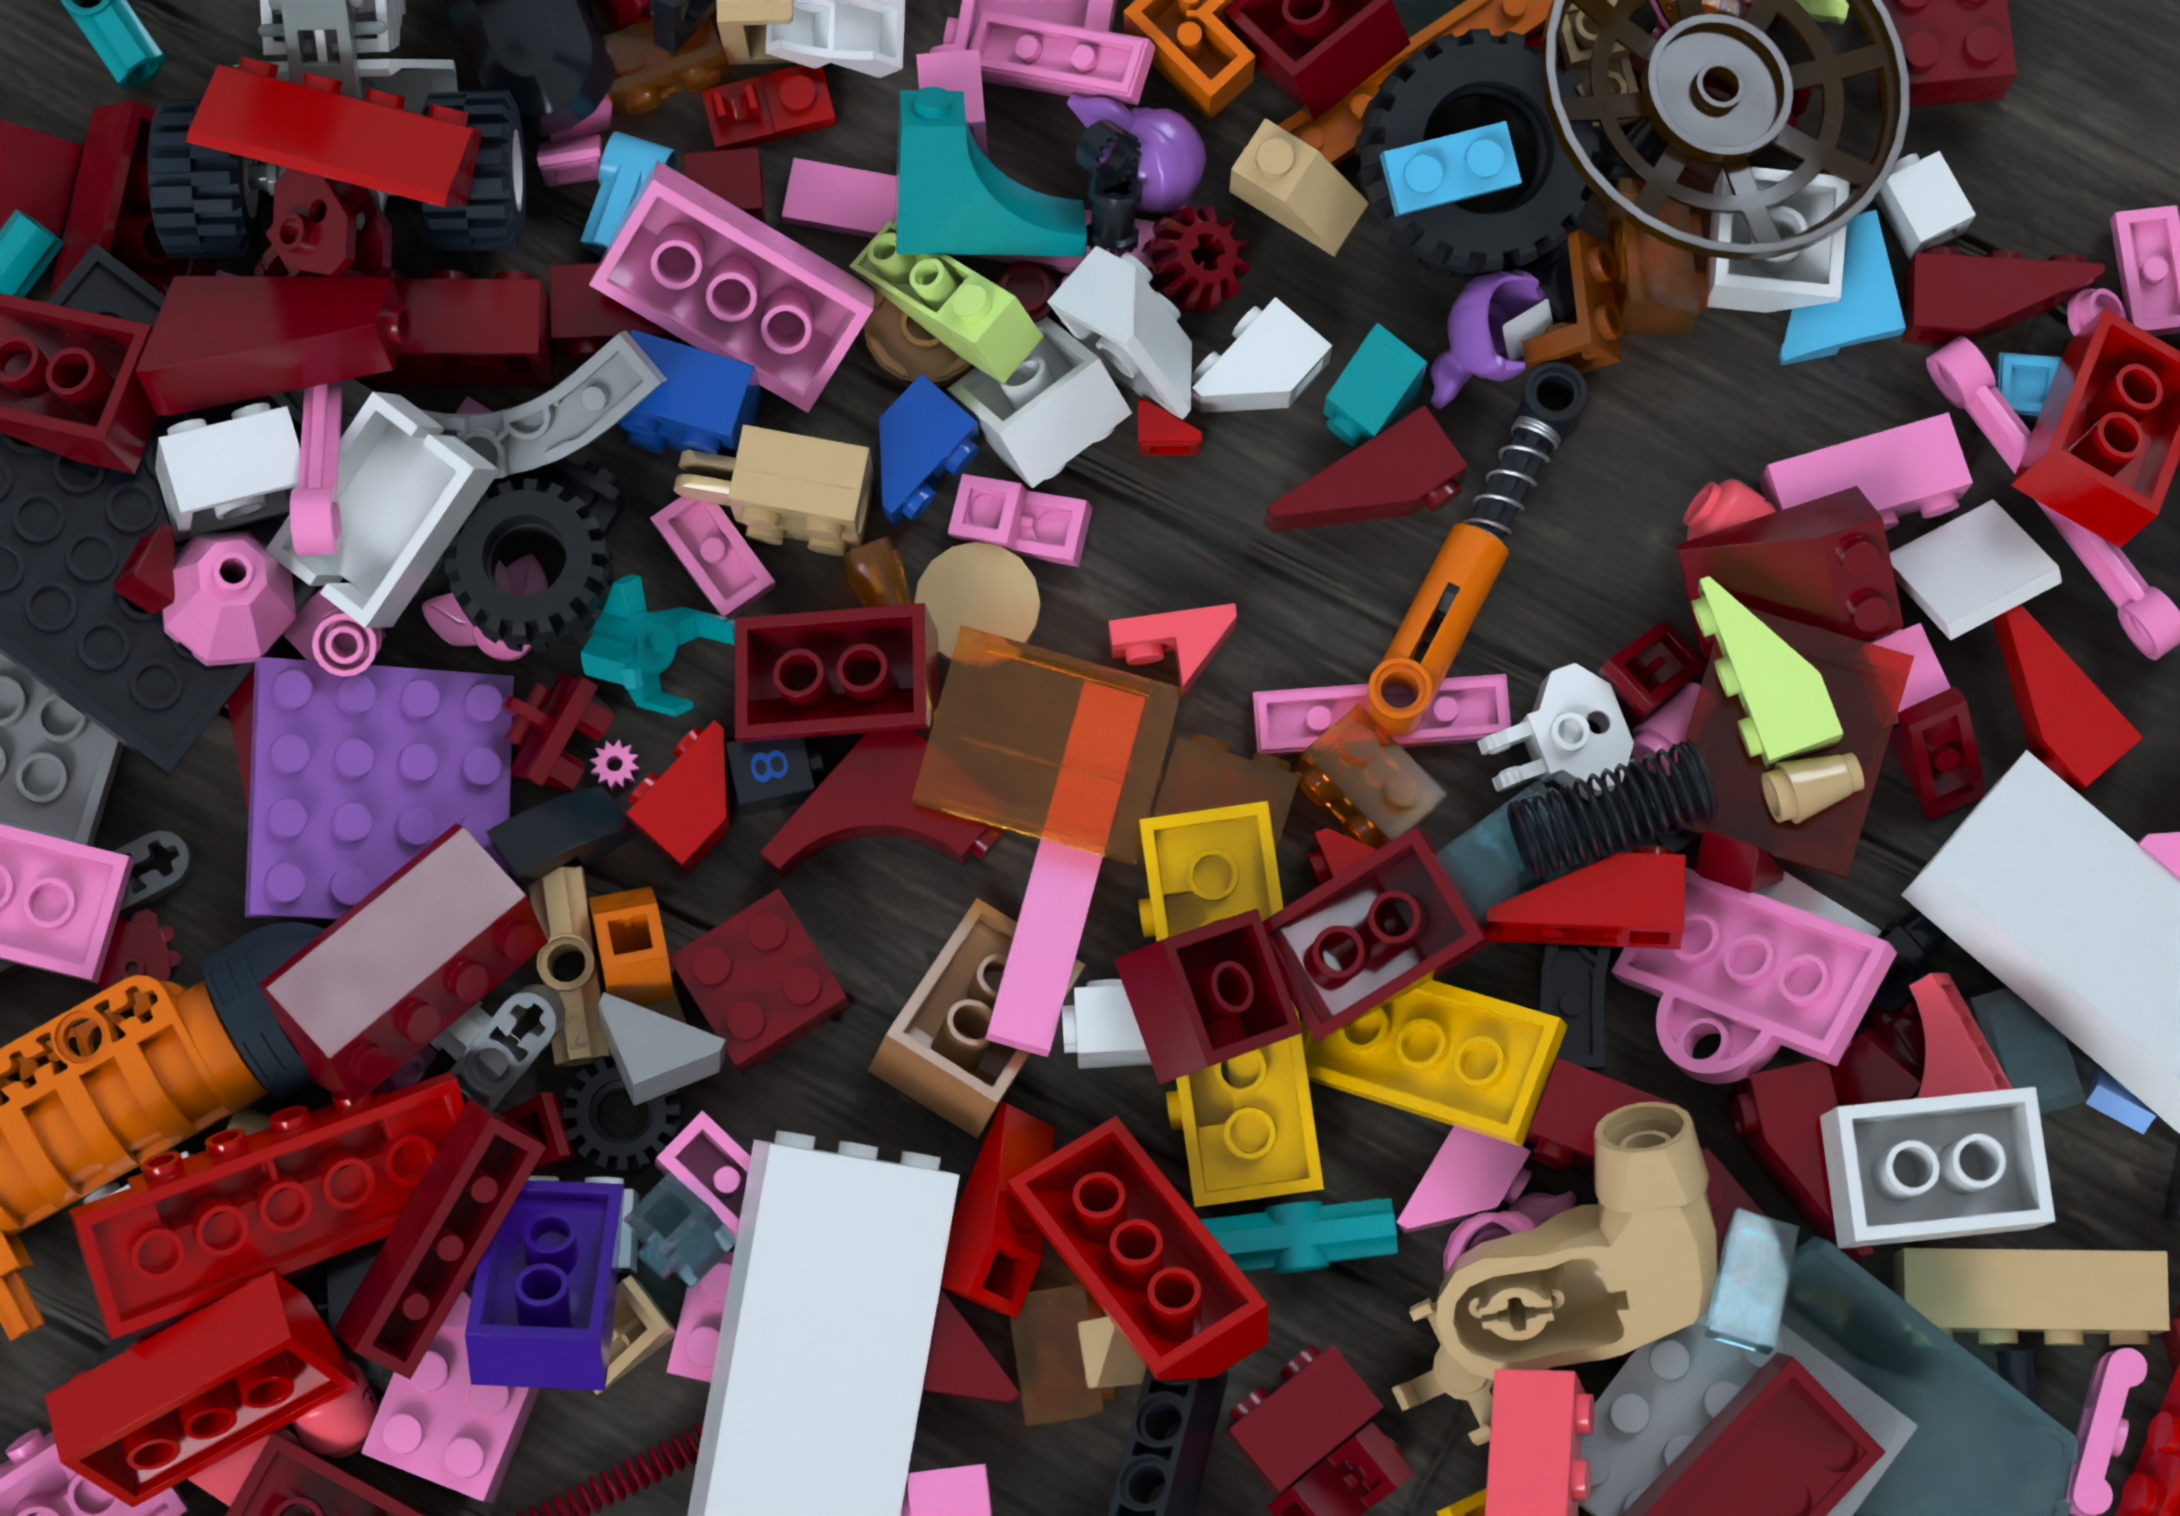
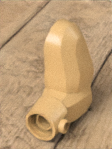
M1640 1102L1626 1105L1606 1114L1597 1123L1594 1132L1595 1193L1599 1200L1598 1204L1580 1205L1558 1213L1534 1229L1482 1242L1454 1260L1439 1287L1436 1328L1446 1352L1470 1374L1494 1380L1495 1369L1549 1370L1552 1367L1600 1361L1624 1355L1694 1324L1709 1311L1717 1278L1716 1229L1706 1192L1710 1177L1693 1121L1686 1110L1673 1104Z

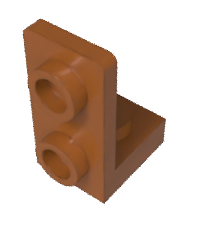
M1579 228L1567 233L1577 323H1557L1549 326L1545 330V334L1522 341L1524 361L1532 369L1547 362L1558 361L1570 364L1583 374L1622 361L1619 337L1623 335V320L1615 305L1612 280L1615 279L1617 274L1616 262L1607 245Z

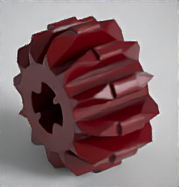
M1187 205L1172 212L1171 218L1164 217L1153 225L1152 231L1156 238L1146 242L1141 250L1155 261V264L1147 269L1151 272L1153 279L1159 277L1162 282L1158 293L1167 299L1175 294L1179 311L1188 312L1195 308L1196 305L1201 311L1205 312L1219 307L1221 299L1229 300L1239 293L1241 287L1237 279L1247 275L1248 270L1251 268L1249 264L1237 257L1238 253L1247 248L1249 241L1243 239L1234 240L1230 235L1236 219L1226 218L1217 224L1214 206H1204L1197 210L1196 213L1191 206ZM1195 253L1201 261L1198 264H1195L1192 255Z

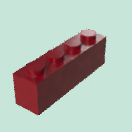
M469 1098L334 1328L354 1352L409 1380L411 1379L547 1147L526 1128Z

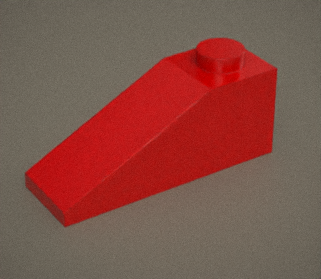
M2020 604L1991 620L2028 747L2038 760L2079 794L2143 737Z
M1654 845L1636 847L1632 850V853L1619 852L1487 908L1486 929L1494 942L1681 949L1684 932L1686 855L1671 854L1668 848Z

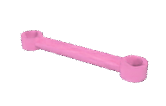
M1957 336L1927 357L1926 365L1929 374L1940 392L1950 403L1968 412L2013 473L2016 474L2032 433L1997 389L1994 373L1980 350L1967 338ZM2035 500L2118 608L2119 621L2132 643L2151 660H2158L2179 645L2180 611L2169 597L2158 588L2149 587L2119 547Z
M344 380L304 388L298 489L292 490L290 496L291 534L297 556L338 554L340 551L341 524L337 488Z

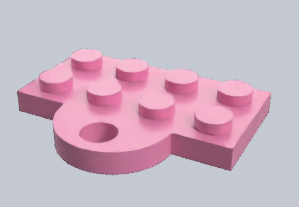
M1685 867L1684 932L1681 949L1624 947L1611 972L1621 983L1661 998L1656 1014L1657 1036L1664 1052L1682 1072L1701 1082L1724 1084L1744 1079L1749 1074L1760 1070L1773 1058L1781 1045L1837 1066L1897 952L1888 941L1754 892L1747 893L1700 877L1694 870ZM1709 1034L1721 1035L1720 1046L1712 1056L1706 1059L1693 1058L1694 1047L1702 1037Z

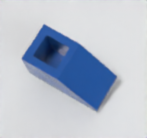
M922 373L879 418L882 506L885 521L895 529L906 517L911 521L919 518L934 501L937 493L933 488L948 472L954 476L960 474L972 462L979 451V447L975 444L980 439L978 422Z

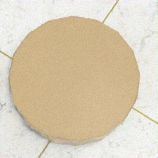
M976 541L953 546L933 559L918 581L914 604L925 603L938 631V656L947 661L950 660L954 664L978 670L1002 665L1022 652L1037 628L1041 608L1035 577L1022 559L1000 545Z

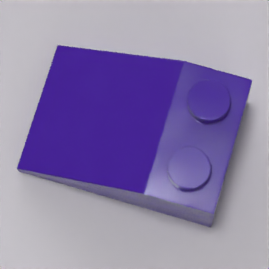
M544 1180L526 1181L476 1268L465 1331L471 1385L605 1391L614 1329L624 1184Z

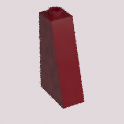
M174 276L135 371L156 414L169 416L392 371L402 344H406L411 337L412 316L409 307L406 304H402L392 277Z

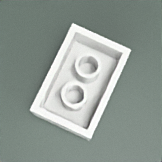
M2036 1087L1837 1106L1820 1116L1838 1249L2029 1230L2055 1222Z

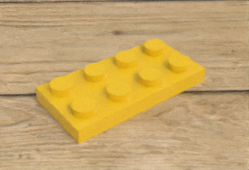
M1434 980L1425 983L1320 1042H1316L1304 1020L1301 1019L1300 1022L1303 1031L1302 1038L1309 1081L1520 1147L1524 1144L1568 1026L1560 1017Z

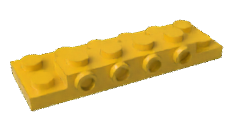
M1268 801L1139 819L1150 898L1139 899L1144 938L1156 936L1157 942L1254 909H1258L1261 920L1264 921L1284 908ZM1293 1004V1007H1294V1010H1295V1012H1296L1298 1021H1299V1023H1300L1299 1012H1298V1010L1296 1009L1295 1005ZM1302 1033L1177 1078L1178 1090L1166 1092L1171 1130L1183 1129L1194 1207L1324 1189Z

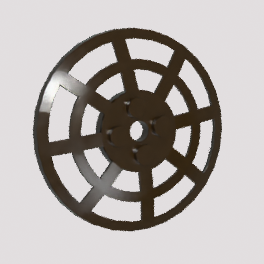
M1607 0L1552 1L1541 40V82L1547 113L1560 146L1582 180L1606 206L1640 231L1667 245L1702 256L1733 260L1775 258L1809 248L1840 231L1870 204L1889 178L1903 147L1910 114L1909 75L1901 40L1890 13L1882 0H1845L1862 25L1870 45L1834 55L1829 41L1816 21L1796 0H1755L1743 20L1723 14H1705L1702 0H1675L1680 22L1668 29L1659 41L1629 20V17L1650 0H1619L1615 6L1611 5ZM1571 3L1600 28L1594 41L1590 59L1589 86L1591 96L1560 97L1557 81V47L1563 21ZM1776 14L1784 19L1797 33L1813 61L1792 66L1787 65L1778 47L1765 34ZM1615 41L1644 62L1641 74V92L1610 95L1608 88V65ZM1878 70L1882 87V122L1876 150L1870 163L1835 149L1844 117V88L1842 80ZM1713 76L1724 81L1730 89L1731 99L1725 102L1712 99L1703 87V78ZM1821 86L1822 119L1818 136L1814 139L1786 124L1792 108L1793 92ZM1648 117L1656 132L1668 143L1655 167L1648 164L1633 148L1617 120ZM1599 122L1604 136L1619 159L1636 177L1645 183L1634 204L1617 192L1595 168L1575 137L1570 123ZM1771 144L1803 161L1800 167L1786 179L1759 191L1747 159L1757 155ZM1689 158L1709 164H1722L1733 195L1704 193L1685 187L1676 181ZM1821 170L1857 185L1848 199L1824 220L1796 235L1782 239L1767 210L1768 207L1775 206L1796 195L1814 180ZM1666 198L1702 211L1725 214L1741 213L1755 244L1708 240L1679 231L1657 220L1656 217Z

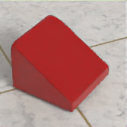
M1138 397V454L1141 453V456H1197L1201 452V431L1148 400Z

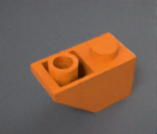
M652 886L588 898L606 992L636 1005L674 999L669 958L658 904Z

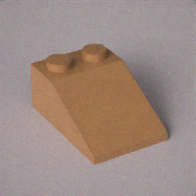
M976 898L886 1033L868 1069V1072L977 1139L1031 1055L1027 1051L985 1040L1017 922L979 898ZM1076 958L1064 1000L1086 964Z

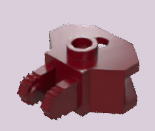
M287 168L274 183L273 225L265 233L272 245L262 255V260L257 261L258 264L254 266L256 270L253 272L256 276L384 277L391 269L392 226L368 188ZM363 212L365 223L363 228L359 230L356 229V216Z

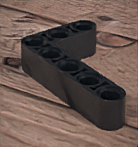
M1146 1367L1108 1516L1194 1515L1227 1386V1369L1217 1376L1210 1378L1157 1380ZM1181 1421L1178 1431L1172 1437L1164 1440L1168 1429ZM1165 1484L1162 1494L1156 1500L1148 1503L1151 1493L1158 1486Z

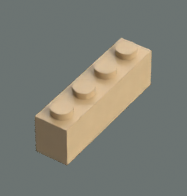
M1903 1248L1893 1253L1894 1331L1913 1332V1343L1951 1344L1953 1343V1332H1978L1979 1344L2014 1345L2019 1344L2018 1333H2044V1345H2084V1334H2109L2110 1346L2134 1347L2150 1346V1335L2170 1331L2167 1251Z

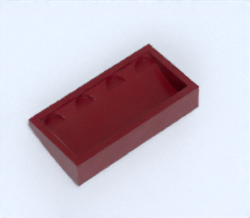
M1776 1352L1621 1516H1826L1885 1454V1451L1795 1357Z

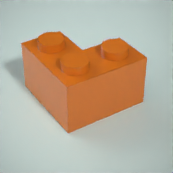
M1135 0L1123 11V34L1150 39L1156 46L1151 65L1208 122L1253 82L1256 56L1225 26L1228 21L1222 10L1234 0Z

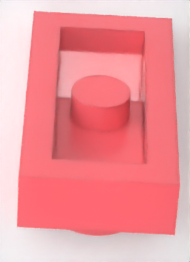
M1232 603L1110 620L1109 641L1112 659L1126 657L1127 664L1142 665L1164 659L1165 651L1175 650L1180 690L1183 698L1234 632L1237 620L1236 605Z

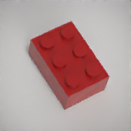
M2103 308L2068 342L2011 486L2121 548L2158 516L2180 458V351Z

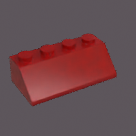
M240 56L238 67L217 66L188 130L186 139L188 143L441 207L467 205L484 129L468 126L469 113L430 104L429 113L425 115L403 109L406 97L372 88H367L365 99L341 94L342 81L308 72H303L301 83L278 78L279 65L245 56Z
M1114 1116L1007 1181L1009 1190L1157 1380L1215 1377L1268 1344V1304L1117 1116Z
M271 1271L264 1276L246 1281L238 1290L213 1304L189 1312L180 1322L158 1334L134 1342L125 1352L103 1364L77 1373L68 1383L44 1396L60 1463L134 1508L306 1415L309 1411L356 1388L359 1384L356 1374L307 1295L277 1273Z

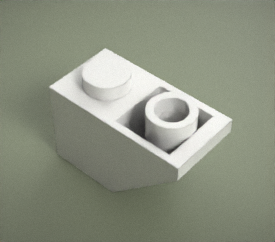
M1275 297L1263 311L1254 306L1244 315L1232 332L1236 341L1222 356L1213 351L1196 368L1191 376V381L1195 383L1192 387L1191 405L1200 413L1289 408L1330 363L1333 345Z

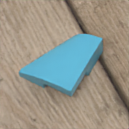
M1877 210L1858 214L1846 225L1842 291L1839 302L1791 310L1784 342L1779 352L1781 366L1836 355L1841 347L1903 334L1906 326Z

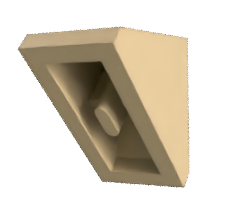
M632 1275L623 1279L617 1285L613 1339L605 1390L674 1338L676 1334L674 1326L641 1282ZM593 1390L596 1395L603 1392V1390Z

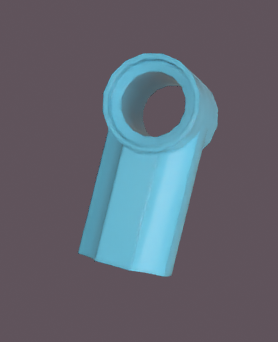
M618 131L612 133L605 147L599 168L598 181L601 185L580 240L583 248L590 250L601 258L603 257L625 213L657 160L674 169L676 150Z

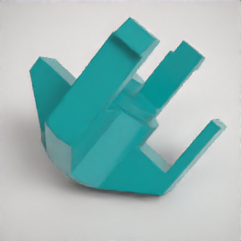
M631 574L613 582L604 610L595 622L592 635L581 651L584 673L588 676L624 685L638 707L676 717L693 709V701L662 693L659 674L666 670L673 661L677 646L697 637L735 645V620H729L727 617L687 607L649 612L646 608L641 576Z

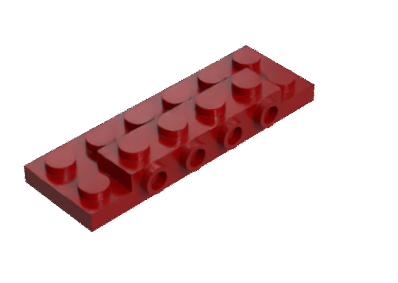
M450 1072L389 1094L379 1087L371 1091L355 1106L348 1099L332 1094V1105L310 1113L305 1106L284 1108L269 1117V1128L247 1136L242 1129H228L218 1132L205 1141L207 1150L183 1159L178 1152H165L152 1156L141 1164L142 1174L128 1178L130 1188L70 1209L69 1213L107 1333L112 1339L118 1338L219 1300L238 1290L243 1283L252 1278L264 1276L271 1271H274L279 1276H283L389 1236L465 1107L457 1078Z

